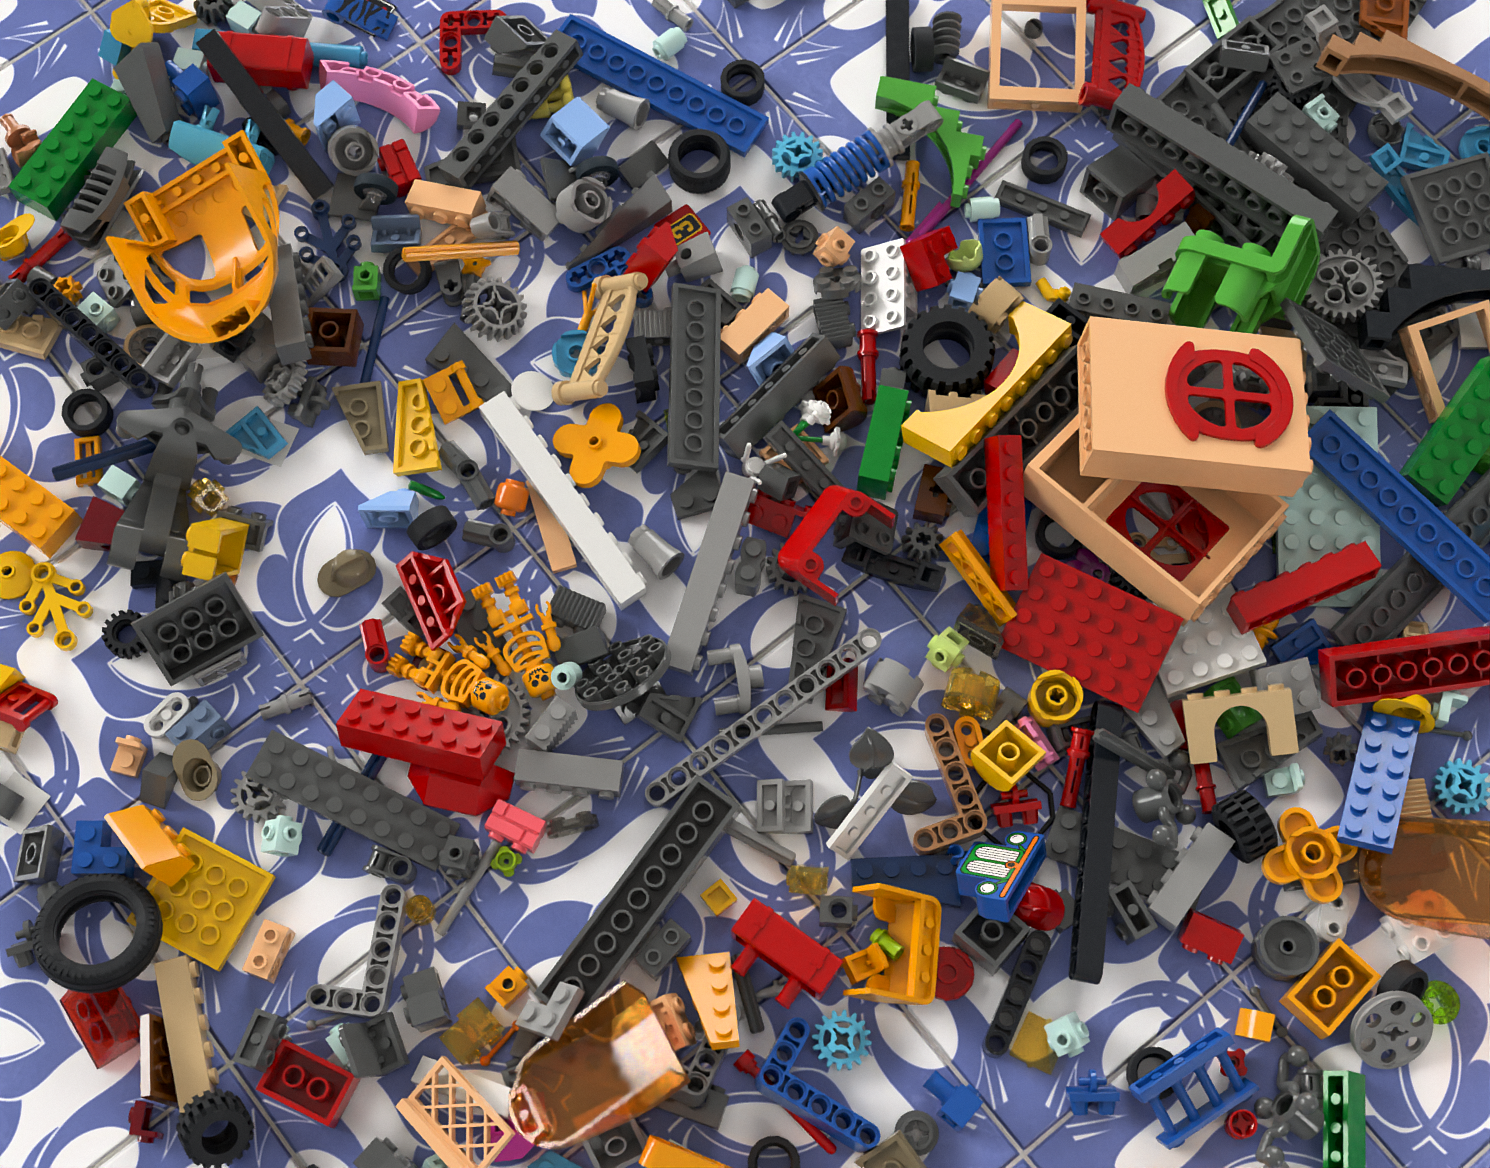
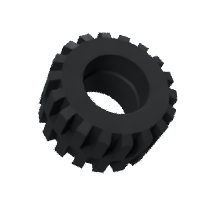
M1239 790L1212 806L1211 814L1214 826L1235 840L1229 851L1241 862L1249 864L1278 846L1276 829L1270 816L1261 803L1249 792Z
M215 1089L214 1093H211L210 1090L203 1091V1096L198 1097V1095L192 1097L193 1102L191 1104L187 1102L183 1107L185 1112L179 1113L178 1120L180 1123L176 1124L178 1138L188 1158L192 1159L194 1164L198 1166L202 1164L203 1168H210L211 1165H214L215 1168H222L224 1163L229 1166L233 1164V1159L236 1157L240 1159L243 1156L242 1151L248 1150L251 1146L248 1140H253L254 1132L252 1131L254 1123L245 1105L237 1095L234 1096L228 1090L223 1093L222 1089ZM222 1120L228 1121L227 1126L221 1133L212 1137L202 1136L206 1128L212 1123Z

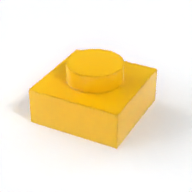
M721 878L700 894L701 899L716 917L738 901L737 897Z

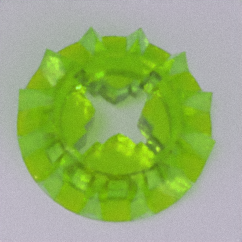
M1434 980L1428 982V987L1421 1001L1430 1011L1433 1023L1443 1025L1453 1021L1460 1010V999L1457 992L1452 986L1443 981ZM1440 995V1003L1443 1004L1444 1008L1439 1007L1434 1011V1004L1430 1002L1429 998L1435 999Z

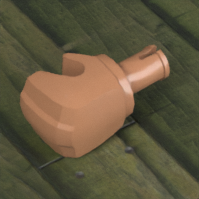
M7 113L0 118V124L7 131L5 142L11 148L12 157L15 163L22 168L41 145L42 141L38 138L35 129H30L27 125H19L13 114Z

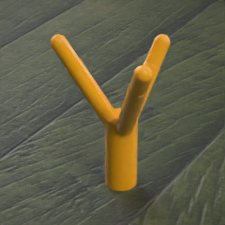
M596 283L592 284L589 300L587 292L585 290L582 291L584 313L577 330L587 332L591 319L595 315L597 308L592 310L597 287Z

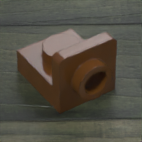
M1197 203L1191 207L1185 221L1195 235L1198 230L1209 231L1215 217Z

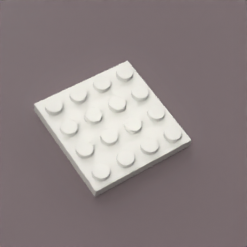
M1231 582L1225 589L1223 588L1219 592L1217 598L1210 606L1208 605L1204 609V612L1195 622L1190 619L1184 627L1181 625L1157 674L1167 698L1266 665L1267 660L1253 630L1241 635L1226 611L1230 597L1235 593ZM1148 598V599H1145V601H1147V602H1149V603H1151V604L1156 605V604H1155L1153 601H1151L1149 598Z

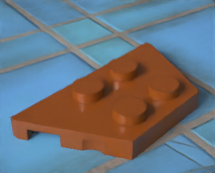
M1360 0L1359 25L1381 38L1385 31L1389 30L1407 40L1410 0Z

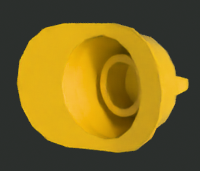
M30 213L20 215L0 229V259L2 261H8L25 251L29 242L27 232L34 224V215Z
M1421 695L1381 699L1373 705L1374 712L1421 721L1418 733H1428L1436 725L1435 719L1431 715V705Z

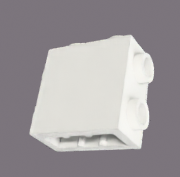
M1420 889L1406 897L1408 903L1400 906L1398 902L1384 910L1386 915L1379 919L1382 932L1394 942L1399 958L1401 960H1409L1413 964L1418 963L1462 937L1459 932L1460 927L1455 919L1449 917L1444 909L1442 899L1439 895L1434 894L1431 889L1425 893H1422Z

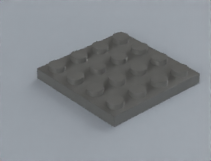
M1488 152L1404 175L1400 179L1435 266L1460 260L1465 256L1470 257L1490 251V157Z
M1287 297L1279 304L1285 313L1283 315L1284 319L1295 328L1293 333L1303 341V349L1313 357L1314 361L1312 363L1320 372L1324 373L1327 371L1336 381H1344L1354 391L1360 390L1369 400L1376 399L1384 404L1390 398L1387 390L1348 333Z

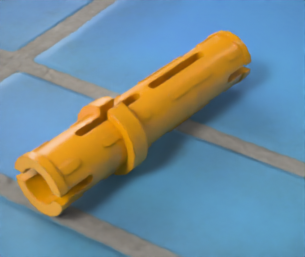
M916 160L906 161L905 178L901 185L903 200L899 228L906 232L915 229L917 191L920 189L921 184L918 181L920 162Z

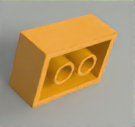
M1338 938L1324 949L1318 956L1316 963L1300 976L1279 1002L1322 1040L1332 1034L1381 978V975Z

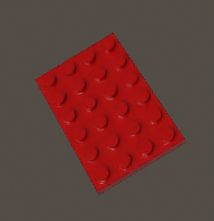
M1041 553L1028 579L1029 590L1022 591L1014 607L1017 615L1006 623L996 646L1048 671H1064L1066 674L1077 679L1081 687L1139 713L1184 618Z

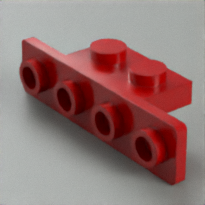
M759 490L755 503H750L747 512H750L751 515L748 523L787 538L796 515L804 518L812 506L805 505V508L796 505L794 499L780 501Z

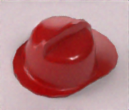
M1031 882L1014 915L1029 927L1049 931L1061 924L1065 914L1063 899L1056 891Z

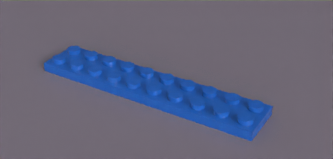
M572 14L567 17L558 30L576 39L583 52V56L574 66L575 69L615 90L649 99L651 109L691 130L702 128L714 131L726 141L731 151L744 158L769 123V117Z
M1329 409L1308 431V437H1311L1312 441L1309 454L1313 464L1485 624L1490 621V557Z

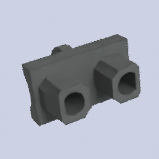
M308 376L307 382H304L301 386L303 388L302 391L297 392V396L300 397L299 403L290 404L287 413L306 427L313 428L316 417L320 415L321 410H329L331 403L325 399L327 388L318 383L315 377Z
M31 920L23 921V930L15 932L17 940L25 937L27 940L13 944L10 948L5 949L7 956H13L19 968L35 963L31 950L33 949L32 936L34 928Z

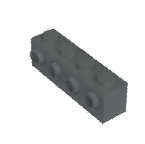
M1074 282L1069 300V305L1087 319L1093 316L1167 324L1171 305L1170 302Z

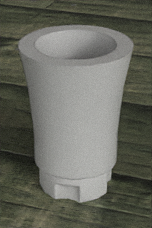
M603 87L596 98L597 109L626 123L635 130L641 129L647 120L650 111L649 99L632 96L607 87Z
M643 524L637 527L630 534L629 544L651 567L658 579L663 580L669 577L681 565L684 553L671 546L654 530H650L647 525Z

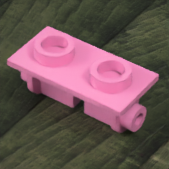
M1024 716L1017 721L1018 723L1014 726L1046 751L1045 757L1034 766L1038 772L1060 759L1032 716Z

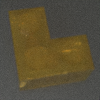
M477 997L456 1015L459 1020L444 1032L439 1039L461 1065L466 1063L470 1065L482 1055L480 1050L487 1044L492 1046L502 1038L501 1032L505 1028Z

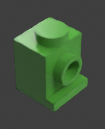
M365 261L361 262L360 266H354L352 291L356 301L380 300L381 272L378 265Z

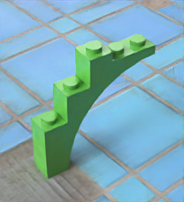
M880 76L875 109L901 117L915 109L920 103L929 100L943 118V124L934 132L927 134V136L940 151L950 173L952 188L950 206L960 208L961 200L967 199L969 185H965V180L971 179L972 170L978 169L979 160L984 161L987 146H982L984 136L961 132L963 121H959L960 111L937 107L939 96H935L936 86Z

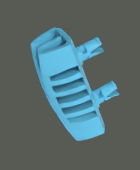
M205 105L200 123L196 125L180 120L174 121L169 139V148L194 165H198L225 148L222 142L230 136L213 130L220 110L214 107L211 109L208 105ZM248 119L245 133L269 175L275 163L274 154L267 148L256 144L261 129L253 120Z

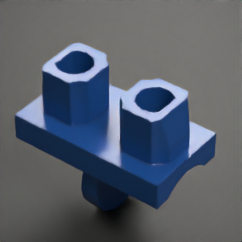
M1095 1069L1088 1070V1077H1078L1079 1086H1065V1095L1070 1101L1073 1115H1087L1088 1102H1097L1098 1114L1114 1115L1115 1101H1120V1093L1116 1091V1087L1106 1086V1077H1097Z

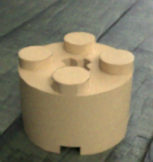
M999 276L998 279L995 278L979 295L980 298L977 301L979 304L973 303L968 313L973 311L978 314V320H984L987 323V331L990 330L996 335L1004 326V321L1008 318V315L1025 298Z

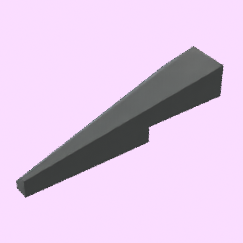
M650 170L646 174L648 180L640 189L635 187L631 191L633 196L622 205L619 204L611 215L595 231L597 235L588 246L583 244L579 248L581 253L571 262L565 264L566 269L570 270L613 247L619 246L673 212L672 200L654 172Z

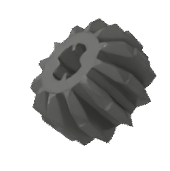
M196 0L193 2L198 19L203 20L206 25L213 23L215 26H217L218 22L226 23V15L229 9L234 6L232 0Z
M927 521L924 523V527H921L916 522L914 523V529L911 527L906 528V535L902 536L901 542L904 543L902 552H909L907 555L908 560L915 557L917 558V563H921L922 559L931 563V557L934 559L939 558V551H943L939 544L943 541L944 536L943 534H936L938 531L937 526L930 529Z

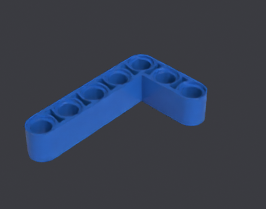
M794 1017L790 1019L779 1033L755 1077L754 1082L757 1091L858 1153L868 1152L880 1141L881 1136L878 1127L789 1073L810 1033V1026L803 1018ZM789 1028H796L800 1032L801 1037H793L790 1034ZM777 1051L785 1052L788 1061H781L777 1057ZM764 1074L773 1076L775 1085L767 1084L764 1080ZM788 1088L797 1091L799 1095L798 1100L789 1097ZM812 1103H817L821 1106L823 1111L821 1115L816 1114L812 1110ZM836 1117H840L846 1122V1129H841L837 1126ZM860 1132H865L869 1135L870 1144L861 1141Z

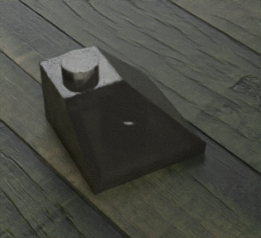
M968 603L957 617L953 629L970 641L968 645L997 660L1004 644V639L992 615L983 606Z

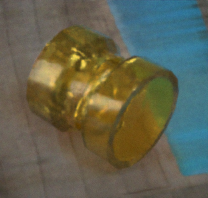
M415 895L406 903V914L416 925L425 926L434 920L436 909L426 896Z

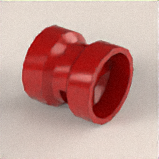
M1244 1109L1230 1113L1224 1121L1226 1133L1236 1140L1252 1136L1258 1127L1255 1115Z

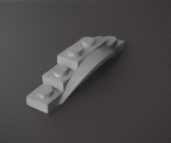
M1325 4L1308 13L1303 19L1316 35L1315 44L1321 53L1333 34L1344 39L1337 26L1339 21ZM1349 73L1332 77L1331 81L1344 95L1353 101L1369 106L1373 112L1380 110L1392 125L1410 115L1414 109L1399 91L1397 93L1390 91L1370 74Z

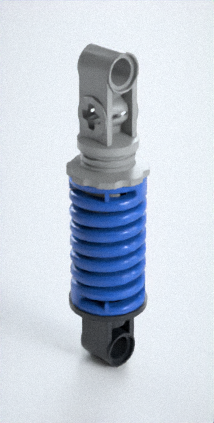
M927 100L893 123H886L883 125V129L877 132L872 127H869L863 132L861 137H855L853 142H848L845 147L838 148L837 152L830 153V157L826 156L822 159V162H816L814 167L810 166L804 171L798 172L800 182L776 195L771 204L784 223L796 220L814 206L822 212L830 202H836L834 193L838 197H844V190L850 193L853 190L852 185L858 188L860 181L863 183L868 181V176L873 178L876 176V172L881 173L887 168H891L894 166L892 157L897 154L901 155L905 152V148L914 144L925 135L937 130L944 120L933 104Z

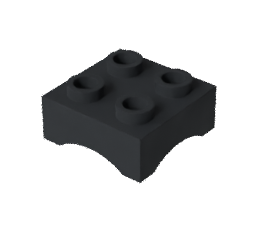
M645 335L626 338V348L629 352L627 359L629 368L634 372L633 380L636 387L635 397L637 404L656 400L655 391L660 390L657 368L653 360L651 343L646 344Z

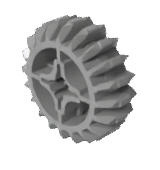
M489 276L486 281L480 278L477 283L471 284L470 290L465 292V298L461 303L465 307L462 310V315L468 316L465 319V324H472L470 332L476 329L479 331L478 338L485 334L487 341H491L493 337H495L497 342H500L503 338L508 340L512 335H516L519 332V328L524 326L523 320L527 317V313L524 310L527 308V304L521 302L524 299V295H517L518 287L513 289L510 287L511 280L504 284L502 283V277H498L496 281H494L492 276ZM482 294H487L486 302H483L482 305H477L478 297ZM511 313L510 322L502 325L503 316Z

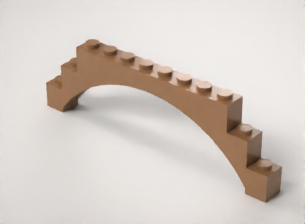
M1389 30L1385 31L1380 41L1360 32L1353 44L1333 34L1316 64L1317 68L1335 77H1338L1339 74L1365 73L1412 82L1452 98L1490 121V82Z

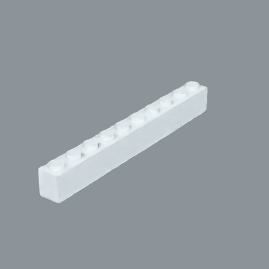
M505 391L479 406L482 418L564 529L571 542L622 611L646 595V579L641 572L635 573L631 567L633 562L628 554L620 552L617 548L619 543L611 532L607 533L602 527L604 525L602 518L597 512L593 514L588 508L590 505L588 499L583 493L578 494L574 486L576 484L570 474L562 472L560 469L562 464L555 454L550 455L546 450L548 447L546 441L540 434L536 436L533 432L534 426L528 416L520 414L518 411L520 406L513 396L509 398Z

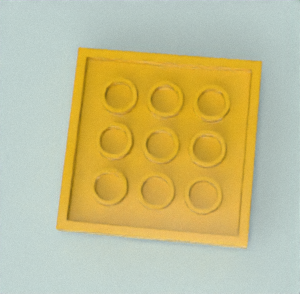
M183 827L176 840L179 843L182 842L191 851L192 854L189 857L195 866L172 887L153 876L146 889L156 900L162 915L163 932L161 941L220 972L276 876ZM131 912L126 922L136 927V917Z

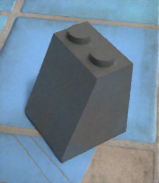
M1121 144L1087 166L1079 192L1115 221L1136 202L1138 195L1145 194L1153 186L1157 173L1154 172L1150 165L1142 162L1132 150L1127 149Z

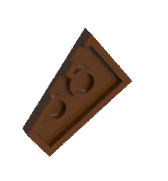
M150 1013L141 1015L139 1029L141 1098L172 1107H179L169 1058L170 1054L164 1020L162 1017Z

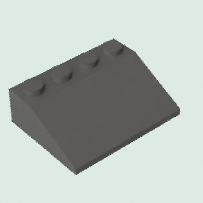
M226 571L131 623L170 686L179 683L264 636L259 623Z

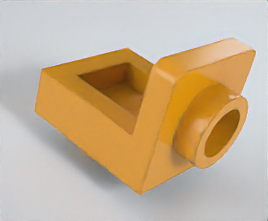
M877 942L864 950L841 959L844 961L843 968L851 985L864 981L870 976L878 975L889 967L886 955Z

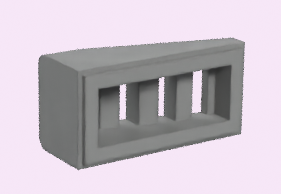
M322 256L305 276L304 282L300 283H303L305 290L308 289L312 294L310 298L307 296V298L303 299L306 300L308 308L313 307L344 277L332 259L326 256ZM319 277L323 280L321 284L318 281ZM313 283H314V284L316 285V287H317L316 290H314L313 287L311 286Z

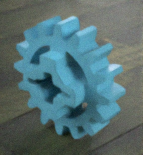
M792 132L790 138L783 135V142L777 140L776 148L772 149V165H775V172L782 171V178L790 176V181L793 182L795 178H799L798 172L804 171L810 166L814 167L818 161L822 162L823 149H819L820 142L813 143V136L805 138L804 132L800 136H796L795 132Z
M1457 758L1454 763L1449 760L1444 764V767L1441 766L1436 770L1438 775L1434 776L1431 780L1437 784L1431 788V791L1438 792L1439 794L1434 800L1436 802L1441 800L1444 802L1443 810L1448 807L1452 808L1451 815H1456L1459 811H1461L1462 817H1466L1470 812L1474 815L1480 811L1479 808H1484L1487 805L1484 799L1490 798V793L1486 791V789L1490 788V783L1484 780L1489 775L1488 773L1481 774L1479 772L1481 765L1475 768L1472 767V760L1470 759L1464 764L1461 758ZM1463 785L1465 789H1460L1459 786Z
M834 1010L831 1013V1019H828L825 1015L822 1017L823 1026L820 1024L815 1025V1029L820 1033L812 1035V1040L818 1041V1044L813 1046V1051H821L818 1060L821 1061L826 1058L828 1060L827 1068L834 1063L836 1064L837 1071L841 1070L842 1065H846V1068L851 1070L852 1062L861 1065L860 1055L868 1056L869 1053L864 1047L871 1046L872 1042L865 1040V1037L870 1035L871 1032L870 1030L862 1029L865 1024L864 1020L859 1023L855 1021L856 1013L850 1018L847 1017L846 1010H843L841 1016H838ZM844 1022L850 1024L851 1026L848 1028L838 1027V1025L835 1023ZM827 1030L831 1038L830 1043L825 1047L823 1036ZM836 1034H839L841 1037L845 1035L848 1037L846 1041L847 1046L843 1044L837 1046L835 1044L837 1041ZM857 1034L860 1037L858 1050L853 1045V1038ZM835 1053H844L848 1058L839 1059L833 1057L832 1055Z

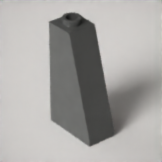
M158 42L139 43L113 69L151 142L169 144L173 122L180 120L161 48Z

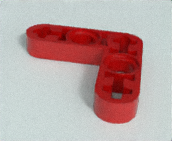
M449 11L441 16L439 61L441 69L445 74L456 75L462 68V35H485L496 16H506L503 11ZM472 19L480 20L479 25L474 27L468 25V22ZM450 21H454L453 26H448ZM450 39L457 41V44L453 47L445 46L446 41ZM449 55L453 57L454 62L452 66H448Z

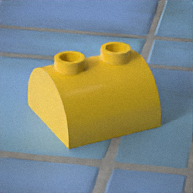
M1005 720L972 750L971 761L975 770L985 782L993 788L1005 792L1009 791L1045 757L1046 751L1009 721Z

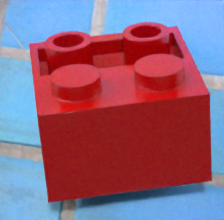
M667 221L660 228L655 226L648 236L644 237L637 245L638 251L634 252L625 263L628 265V268L624 274L641 272L647 276L648 285L643 289L645 293L657 282L678 252L671 226Z

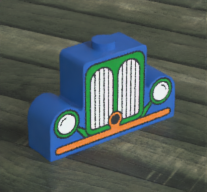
M1015 831L1005 837V846L975 841L965 857L960 860L956 870L959 894L975 897L978 913L982 917L1009 922L1047 856L1044 835Z

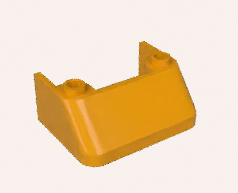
M882 883L853 887L852 892L873 897L874 915L878 920L888 923V935L904 946L905 949L896 961H893L885 954L889 967L884 970V975L870 976L865 988L843 990V995L879 1003L930 1004L935 997L942 913L940 902L937 898Z

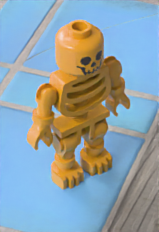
M510 570L494 578L498 588L505 589V597H509L511 602L508 605L510 610L503 612L502 609H497L495 605L497 602L494 597H491L494 590L490 582L481 584L471 590L476 601L482 600L481 606L483 609H486L488 614L487 620L492 629L505 625L494 631V636L499 638L509 632L514 636L503 648V656L506 661L500 655L501 650L495 648L491 636L486 631L482 633L487 637V646L484 643L480 644L477 637H474V641L487 653L486 657L493 661L497 671L502 676L510 675L512 669L516 673L525 671L526 673L522 676V681L530 697H541L542 701L556 695L555 689L557 688L551 681V672L554 667L552 664L544 663L543 661L551 657L549 649L551 651H558L561 647L560 639L555 631L557 625L552 620V606L546 601L545 603L548 605L546 616L539 611L540 606L538 604L535 605V610L543 623L541 629L545 631L547 640L538 631L523 632L520 626L535 618L532 613L519 618L530 609L525 599H521L518 593L520 591L518 586H514V583L518 580L514 572ZM513 615L515 621L509 624L507 617ZM536 636L540 641L527 642L526 637ZM517 643L519 645L518 648L510 655L512 646ZM542 647L543 649L532 651L531 648ZM522 653L523 657L515 663V659Z
M409 631L408 635L404 636L405 639H402L400 648L404 653L411 656L425 657V661L429 663L427 668L421 667L416 669L414 665L409 663L408 659L397 653L394 654V657H391V661L388 662L389 666L386 667L389 674L398 678L412 679L416 685L424 689L426 688L432 694H435L441 684V694L448 703L444 702L442 698L435 697L433 699L424 692H416L420 698L426 701L421 703L461 712V707L469 708L472 704L474 708L493 716L504 711L510 702L507 686L489 678L482 671L489 668L490 660L482 653L479 654L476 647L468 645L459 634H454L457 640H460L461 646H453L450 642H447L454 652L461 653L464 658L454 665L453 663L456 658L451 652H445L440 648L432 651L429 645L423 642L421 637Z

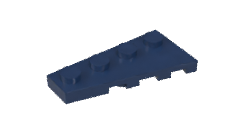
M954 854L855 858L850 860L852 887L882 883L937 898L940 904L961 908V897L956 877L958 864L953 865L950 862L952 857L955 856Z

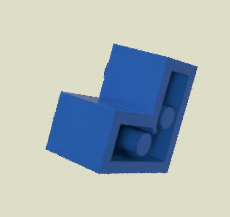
M76 821L71 867L72 875L80 878L91 874L112 873L134 880L135 859L126 847H110L112 828L106 822Z

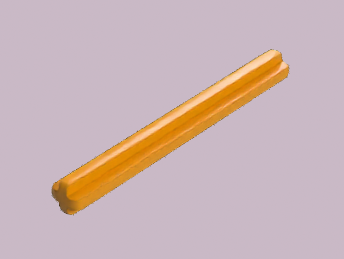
M518 241L404 247L402 249V259L404 262L509 256L518 255L520 246Z

